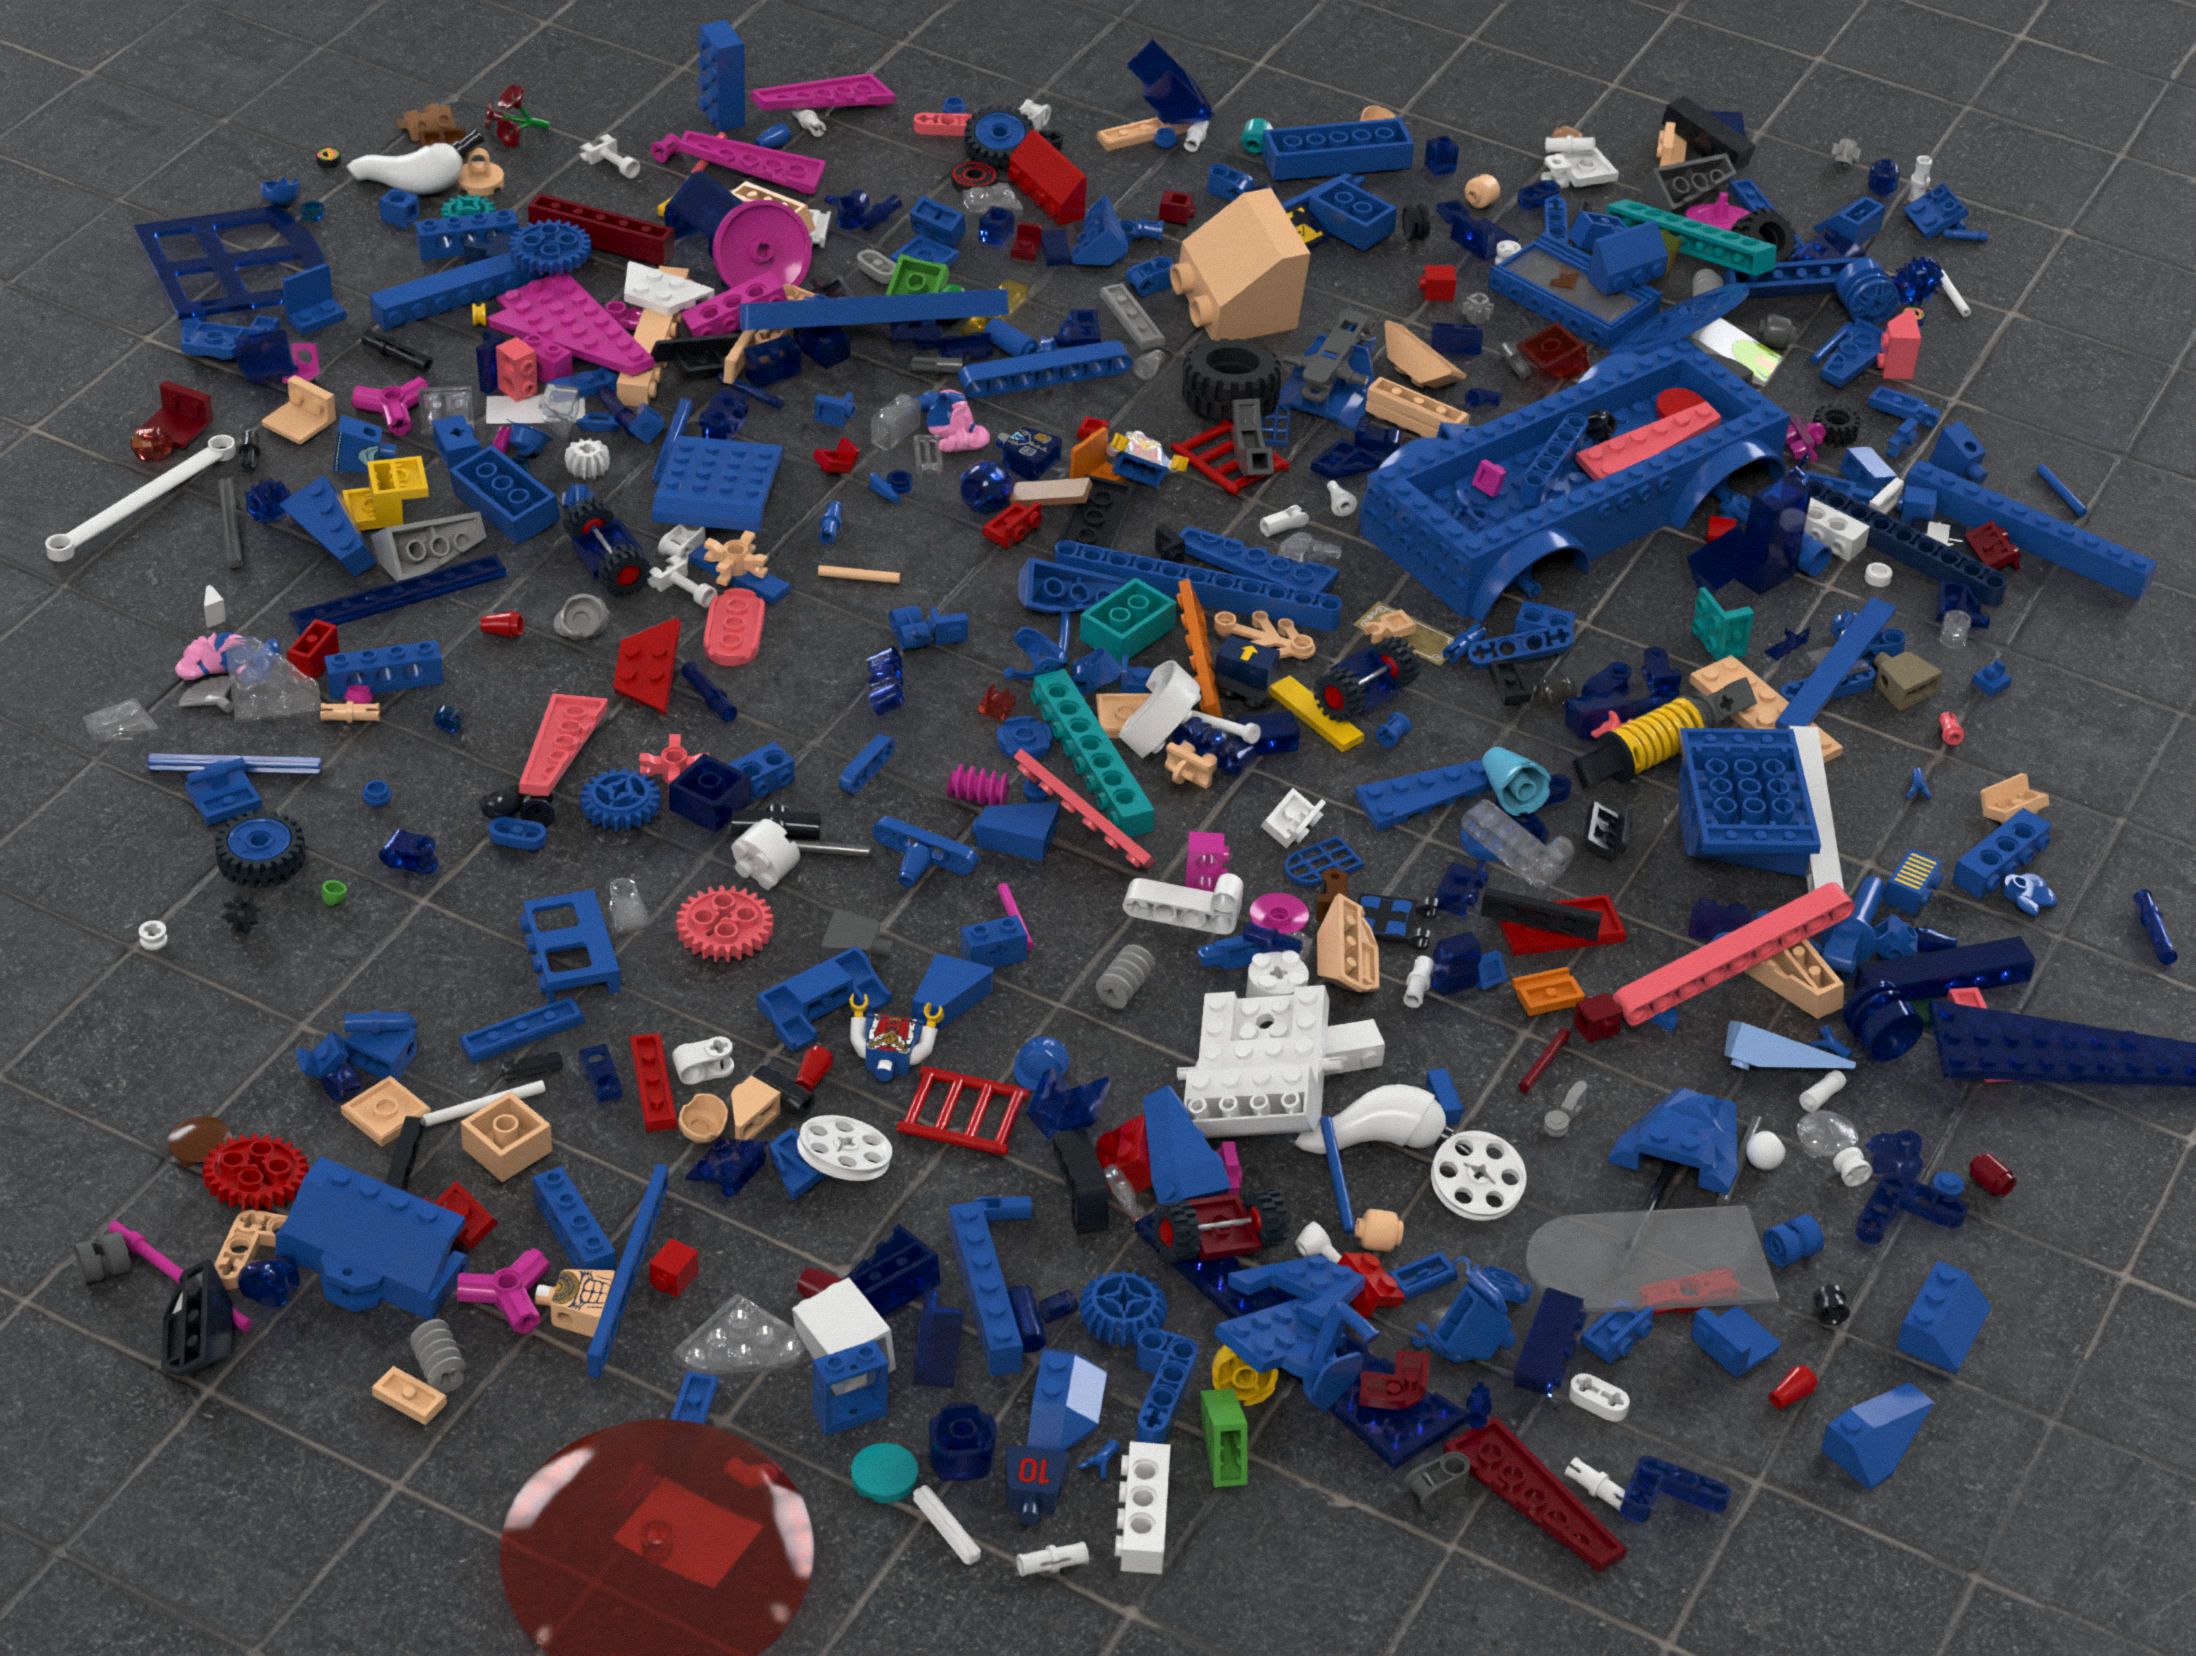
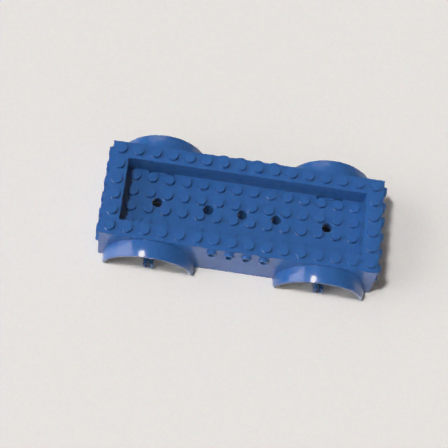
M1682 338L1643 356L1631 352L1616 353L1596 363L1582 376L1576 385L1449 440L1438 437H1423L1397 449L1384 461L1377 471L1367 476L1366 491L1359 512V522L1362 526L1361 534L1461 617L1471 616L1479 622L1484 621L1505 588L1516 586L1529 598H1533V595L1536 597L1542 589L1541 584L1531 578L1533 563L1552 552L1574 548V565L1583 573H1588L1591 565L1590 560L1666 525L1671 524L1677 529L1687 527L1693 513L1706 496H1714L1722 502L1727 495L1732 493L1736 495V492L1727 487L1729 475L1752 461L1757 460L1769 469L1768 476L1778 484L1780 482L1783 483L1785 479V466L1782 457L1791 415L1686 338ZM1683 388L1696 392L1721 415V423L1715 428L1598 481H1594L1575 461V455L1540 505L1528 506L1519 500L1524 473L1568 414L1579 413L1587 418L1591 416L1590 411L1600 408L1602 411L1608 410V413H1612L1617 422L1615 433L1610 434L1611 439L1660 420L1657 415L1658 411L1655 410L1659 394L1667 389ZM1585 435L1583 446L1578 452L1603 442L1593 441L1592 438ZM1485 459L1493 464H1498L1506 469L1507 472L1499 494L1494 497L1472 485L1479 463ZM1462 489L1464 491L1470 508L1480 519L1478 524L1463 512L1457 520L1453 518L1457 509V502L1454 496L1456 490Z

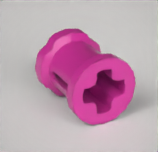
M670 133L665 136L664 140L652 143L650 150L654 159L663 163L672 154H679L681 152L679 151L680 138Z

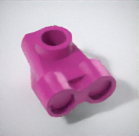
M612 301L606 305V311L624 329L636 331L642 315V307L626 309L625 303L621 301Z

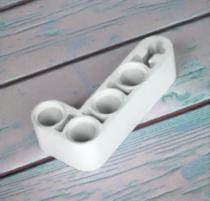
M1226 873L1218 878L1214 892L1137 878L1130 882L1123 902V909L1128 915L1136 918L1217 934H1230L1234 931L1240 914L1243 882L1238 876Z

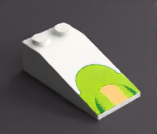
M1722 318L1684 337L1705 353L1725 356L1742 363L1754 372L1752 383L1761 386L1767 384L1782 359V356Z

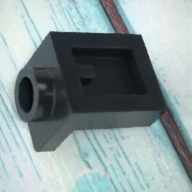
M1165 524L1157 527L1155 549L1161 554L1160 559L1175 563L1183 562L1185 540Z

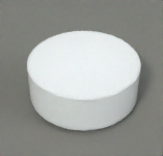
M1872 563L1866 567L1864 578L1872 586L1884 587L1890 584L1893 572L1889 566L1883 563Z

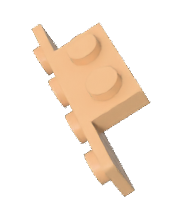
M1666 122L1665 130H1660L1656 157L1661 158L1660 167L1685 161L1687 141L1674 133L1676 123Z

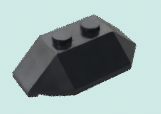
M209 1258L181 1273L178 1280L181 1284L172 1295L163 1317L161 1369L181 1377L204 1369L232 1354L233 1303L213 1262Z

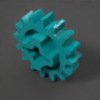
M467 194L466 197L457 195L456 199L449 198V203H443V208H441L442 219L450 216L459 217L475 213L496 212L494 203L489 202V198L480 199V195L471 197V194Z

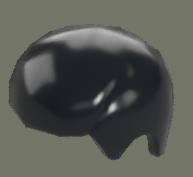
M519 784L484 795L479 800L482 813L490 819L498 817L512 818L520 812L524 803L523 794L519 793Z

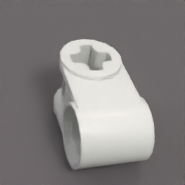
M1029 99L1019 109L1021 110V115L1025 113L1028 115V119L1032 120L1035 130H1041L1048 123L1051 114L1050 105L1034 104Z
M679 524L661 538L658 545L659 554L670 557L677 555L681 560H685L688 563V554L706 541L705 527Z
M719 1036L700 1042L683 1044L678 1046L672 1054L679 1078L682 1083L687 1085H694L715 1078H724L729 1076L734 1070V1061L730 1058V1054L733 1051L732 1042L726 1037ZM720 1061L722 1062V1064H723V1066H724L723 1069H721Z

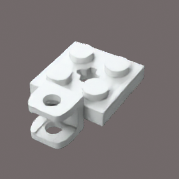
M1595 148L1594 153L1574 152L1568 155L1567 152L1547 156L1544 164L1550 168V172L1543 173L1541 180L1551 189L1569 187V182L1575 187H1585L1586 185L1617 181L1619 172Z

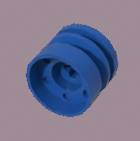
M1860 259L1852 262L1836 278L1834 287L1836 295L1842 304L1846 306L1847 311L1854 320L1860 318L1872 325H1876L1892 315L1898 306L1900 298L1898 290L1888 278L1881 265L1875 260Z

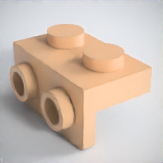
M2023 773L1982 789L1980 792L1983 816L2000 821L2001 824H2004L2022 808L2036 814L2039 812V809L2050 805L2048 794L2029 789L2027 774Z

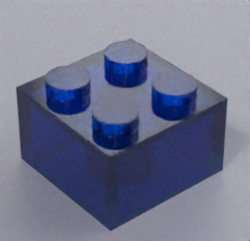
M705 753L669 783V810L715 833L732 819L733 809L742 810L751 802V776Z

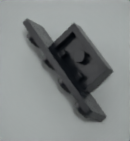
M741 334L657 340L650 355L654 358L655 363L672 361L684 379L724 375L725 360L722 356L729 354Z

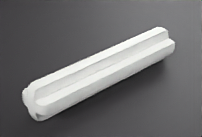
M923 1485L913 1492V1500L965 1564L971 1565L981 1558L980 1548L929 1486Z

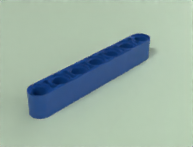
M1113 340L971 364L961 368L957 377L968 397L981 398L1121 374L1128 371L1133 362L1123 343Z

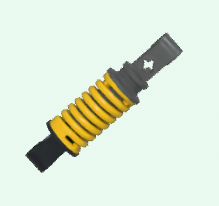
M1747 677L1733 681L1708 696L1697 694L1691 698L1679 695L1669 704H1664L1660 708H1656L1617 729L1602 733L1597 740V751L1573 760V767L1582 788L1595 785L1605 780L1608 776L1619 782H1627L1633 778L1634 774H1639L1643 770H1647L1682 752L1679 740L1680 728H1717L1720 720L1752 707L1758 702Z

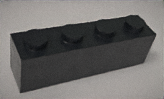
M1685 96L1667 104L1661 122L1663 126H1666V122L1676 123L1674 133L1709 157L1727 153L1735 171L1750 163L1756 146L1752 141Z

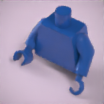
M1457 1257L1452 1263V1269L1456 1270L1458 1261H1465L1468 1267L1464 1275L1469 1278L1468 1284L1464 1285L1432 1333L1433 1336H1431V1329L1427 1324L1417 1323L1416 1329L1423 1332L1426 1337L1419 1338L1412 1334L1411 1340L1417 1347L1431 1346V1351L1453 1363L1472 1361L1476 1358L1488 1360L1498 1347L1508 1350L1515 1342V1333L1510 1330L1512 1321L1506 1315L1508 1307L1500 1290L1479 1271L1476 1273L1472 1271V1263L1468 1258Z

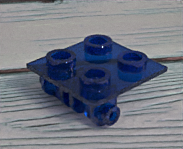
M719 1138V1140L712 1144L710 1150L694 1164V1167L685 1176V1179L720 1182L722 1186L721 1192L724 1196H736L744 1184L748 1183L750 1178L766 1162V1153L763 1149L768 1145V1142L751 1139Z

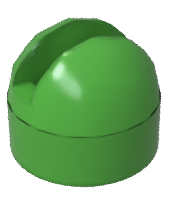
M335 880L326 881L321 892L324 903L329 906L340 905L345 899L347 888L342 882Z

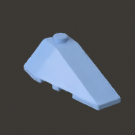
M1737 1021L1729 1022L1724 1056L1732 1058L1731 1065L1748 1070L1750 1065L1756 1067L1855 1068L1856 1062L1752 1025Z

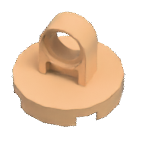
M475 148L468 153V163L463 165L461 174L456 180L457 189L460 191L461 189L467 190V194H471V196H487L494 194V189L498 187L500 189L503 188V170L498 165L490 163L489 153L483 148ZM476 156H481L485 161L472 162V159Z

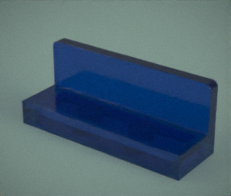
M925 1288L914 1362V1385L952 1388L955 1380L964 1311L957 1308L938 1307V1289Z

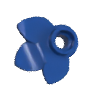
M2024 873L2021 876L2008 875L2003 880V894L2008 899L2015 901L2022 910L2033 916H2037L2039 906L2056 907L2058 904L2054 892L2045 887L2047 882L2038 875Z

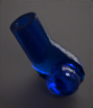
M1478 387L1467 391L1465 401L1471 406H1478L1484 403L1499 406L1503 394Z

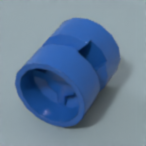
M1800 528L1788 535L1781 547L1780 554L1783 559L1794 566L1798 565L1800 570L1814 577L1825 569L1830 561L1832 550L1821 541L1814 540L1812 535Z
M1802 1214L1788 1220L1786 1223H1780L1766 1229L1763 1235V1244L1770 1260L1778 1267H1786L1798 1262L1801 1258H1808L1820 1253L1824 1247V1237L1817 1221L1808 1214Z

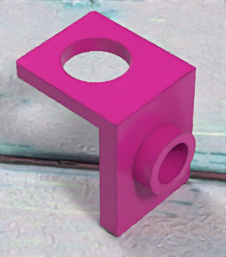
M291 344L294 370L282 377V382L288 383L287 380L294 375L310 382L320 374L317 344ZM304 349L310 352L312 356L310 363H304L300 360V350Z

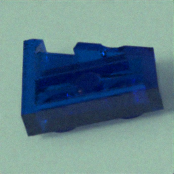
M1072 309L1067 315V320L1063 321L1060 325L1058 335H1053L1052 337L1057 347H1077L1101 343L1097 309Z
M1341 437L1311 461L1310 470L1330 480L1379 468L1382 465V457Z

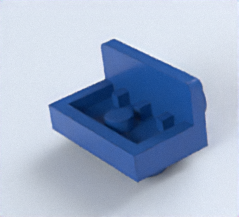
M1620 1300L1581 1335L1580 1344L1609 1364H1612L1620 1356H1626L1631 1351L1634 1343L1640 1338L1645 1339L1651 1333L1654 1327L1652 1322L1654 1309L1648 1305L1643 1311L1638 1312Z

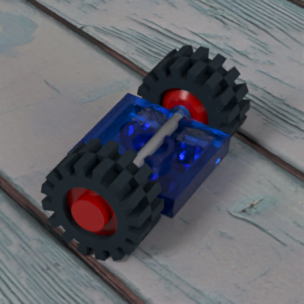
M585 497V502H582L580 499L576 501L578 505L576 507L571 505L569 507L571 513L566 512L564 516L567 519H563L564 529L572 539L571 543L575 552L595 579L600 578L608 591L612 592L613 595L617 596L619 594L621 597H625L626 592L629 595H633L634 589L639 592L642 589L640 585H646L648 583L646 578L651 576L649 572L651 566L644 556L641 546L621 519L614 517L615 515L602 499L599 500L597 497H593L591 500L590 497Z
M1393 636L1377 644L1374 648L1370 645L1330 668L1331 671L1319 677L1315 682L1317 685L1314 686L1313 691L1317 692V694L1314 695V699L1320 702L1317 704V707L1319 709L1323 707L1324 711L1322 714L1324 716L1330 714V720L1336 719V722H1341L1358 713L1361 716L1401 692V688L1415 681L1420 674V671L1417 669L1421 667V663L1416 662L1419 659V655L1413 654L1412 651L1415 650L1413 645L1408 647L1409 641L1406 639L1402 641V637L1394 638Z

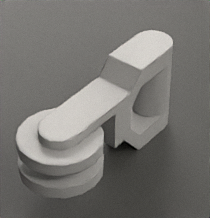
M1577 1081L1573 1085L1561 1105V1111L1553 1110L1546 1114L1544 1130L1548 1135L1561 1137L1568 1132L1569 1122L1574 1116H1578L1586 1106V1082Z

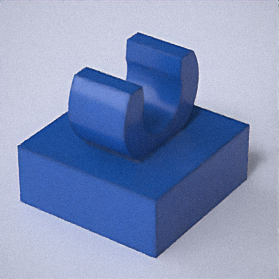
M1995 660L1994 665H1986L1985 668L1973 674L1971 683L1993 697L2010 687L2012 677L2004 673L2006 665L1999 660Z
M1494 950L1472 959L1471 964H1469L1471 976L1475 978L1478 989L1484 990L1507 980L1502 952Z

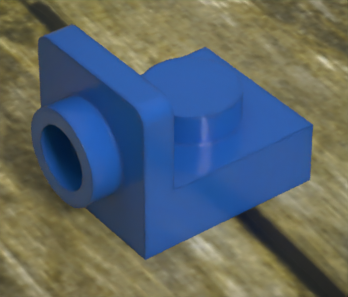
M847 392L843 400L818 394L815 398L814 421L844 428L849 418L852 419L856 411V404L853 403V393Z
M642 402L636 409L637 417L628 428L629 431L643 442L649 444L665 424L661 415Z
M1122 655V671L1115 680L1121 681L1120 693L1152 694V691L1145 685L1154 668L1127 667L1128 655Z
M333 1031L318 1044L313 1052L302 1047H298L295 1051L300 1070L309 1077L314 1076L324 1081L349 1057L342 1035Z

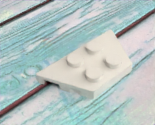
M632 261L628 262L624 290L625 302L670 316L682 309L696 306V300L705 297L709 300L715 297L713 288Z

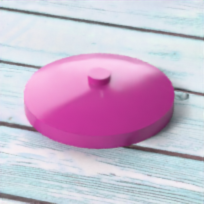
M751 200L742 203L723 218L715 233L713 241L714 264L720 278L729 289L772 270L782 285L798 287L805 278L811 263L812 244L805 223L795 211L780 202Z

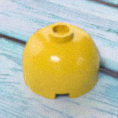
M1226 1345L1217 1351L1212 1363V1383L1215 1390L1234 1389L1238 1400H1246L1243 1406H1251L1262 1402L1273 1393L1278 1378V1368L1259 1374Z

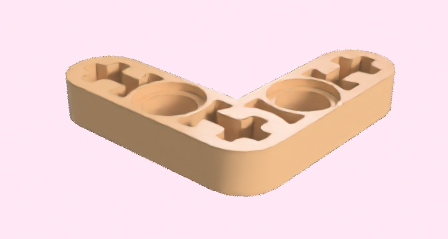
M246 1210L238 1214L214 1264L226 1290L235 1289L244 1282L260 1244L276 1247V1234L273 1232L284 1224L288 1216L263 1211L255 1212V1210ZM236 1246H246L248 1248L244 1253H234L231 1251ZM231 1264L234 1266V1271L230 1272Z

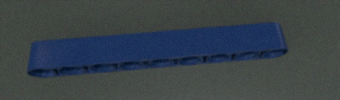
M1808 481L1803 485V494L1870 526L1866 545L1986 606L1998 607L2004 603L2008 580L2003 573L1822 482Z

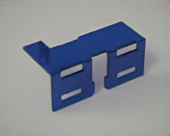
M1786 627L1784 635L1789 638L1781 643H1777L1764 651V653L1776 661L1780 660L1784 655L1790 654V650H1796L1800 645L1808 642L1810 627L1799 634L1791 630L1788 631Z

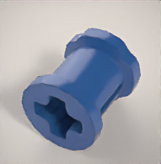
M1394 712L1389 716L1386 724H1382L1375 730L1376 739L1382 746L1392 748L1398 743V739L1401 736L1407 735L1410 732L1411 722L1404 714Z

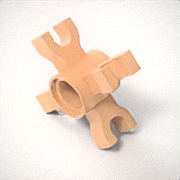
M745 530L740 540H730L724 545L711 538H708L704 543V548L709 549L704 556V560L720 562L716 566V571L720 572L716 579L717 584L727 586L732 576H742L747 571L760 578H764L768 573V568L762 567L767 562L768 556L752 554L755 551V545L751 544L755 538V533Z

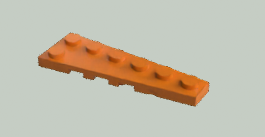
M1188 578L1178 582L1180 593L1176 594L1181 610L1184 609V614H1181L1185 630L1189 631V634L1185 635L1189 650H1193L1194 654L1189 656L1194 672L1197 671L1198 673L1194 680L1200 685V692H1202L1199 705L1202 713H1208V715L1223 719L1217 684L1214 683L1216 678L1212 670L1214 665L1209 652L1211 651L1210 643L1206 636L1208 631L1205 614Z

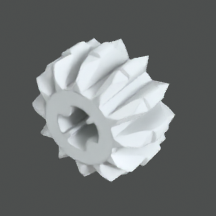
M591 438L587 441L579 439L578 443L572 442L565 453L568 473L573 474L574 478L583 477L584 480L587 478L595 480L596 476H604L605 471L609 470L610 465L607 446L602 445L600 440L592 441Z

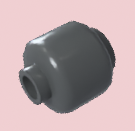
M1769 314L1765 321H1759L1756 334L1760 335L1761 344L1776 349H1783L1786 345L1790 346L1794 337L1795 326L1792 325L1790 318Z

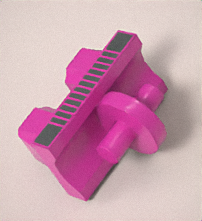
M1797 414L1790 416L1791 425L1788 426L1785 445L1789 446L1793 459L1796 461L1807 456L1810 462L1818 460L1813 447L1815 444L1823 442V438L1826 435L1825 428L1820 423H1809L1805 428Z

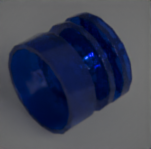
M1885 980L1869 983L1859 989L1848 1000L1842 1013L1845 1026L1851 1030L1854 1037L1860 1040L1862 1047L1876 1061L1886 1062L1908 1052L1917 1043L1924 1029L1922 1017L1912 1005L1906 1002L1905 997L1899 992L1898 988L1890 981Z

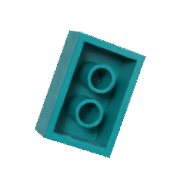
M1134 578L1081 614L1079 640L1094 649L1104 647L1121 665L1122 655H1128V659H1130L1175 628L1177 602L1138 578Z

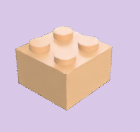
M511 1091L460 1122L462 1148L502 1183L552 1152L551 1125Z

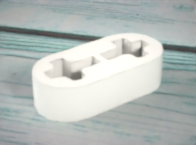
M1578 1374L1571 1380L1569 1398L1573 1403L1609 1421H1620L1626 1417L1630 1400L1627 1393L1590 1374Z

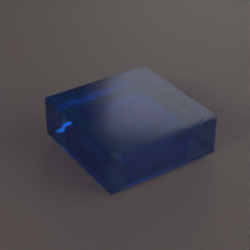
M1459 199L1437 204L1436 211L1447 224L1469 219V211Z

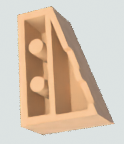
M1807 939L1744 971L1816 1019L1843 1008V982Z

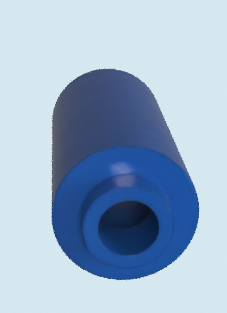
M999 318L991 319L984 329L983 337L986 341L1013 357L1036 354L1038 352V344L1035 339Z

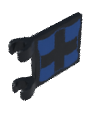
M1360 893L1357 904L1363 907L1365 912L1363 917L1370 925L1375 939L1408 943L1419 950L1428 949L1430 931L1427 928H1418L1412 931L1411 929L1416 912L1429 919L1436 918L1438 913L1436 908L1438 899L1436 897H1425L1415 900Z

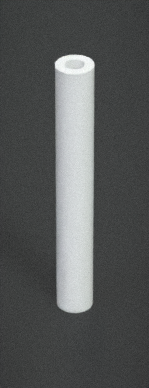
M1941 267L1935 268L1933 274L1963 317L1969 316L1971 310Z

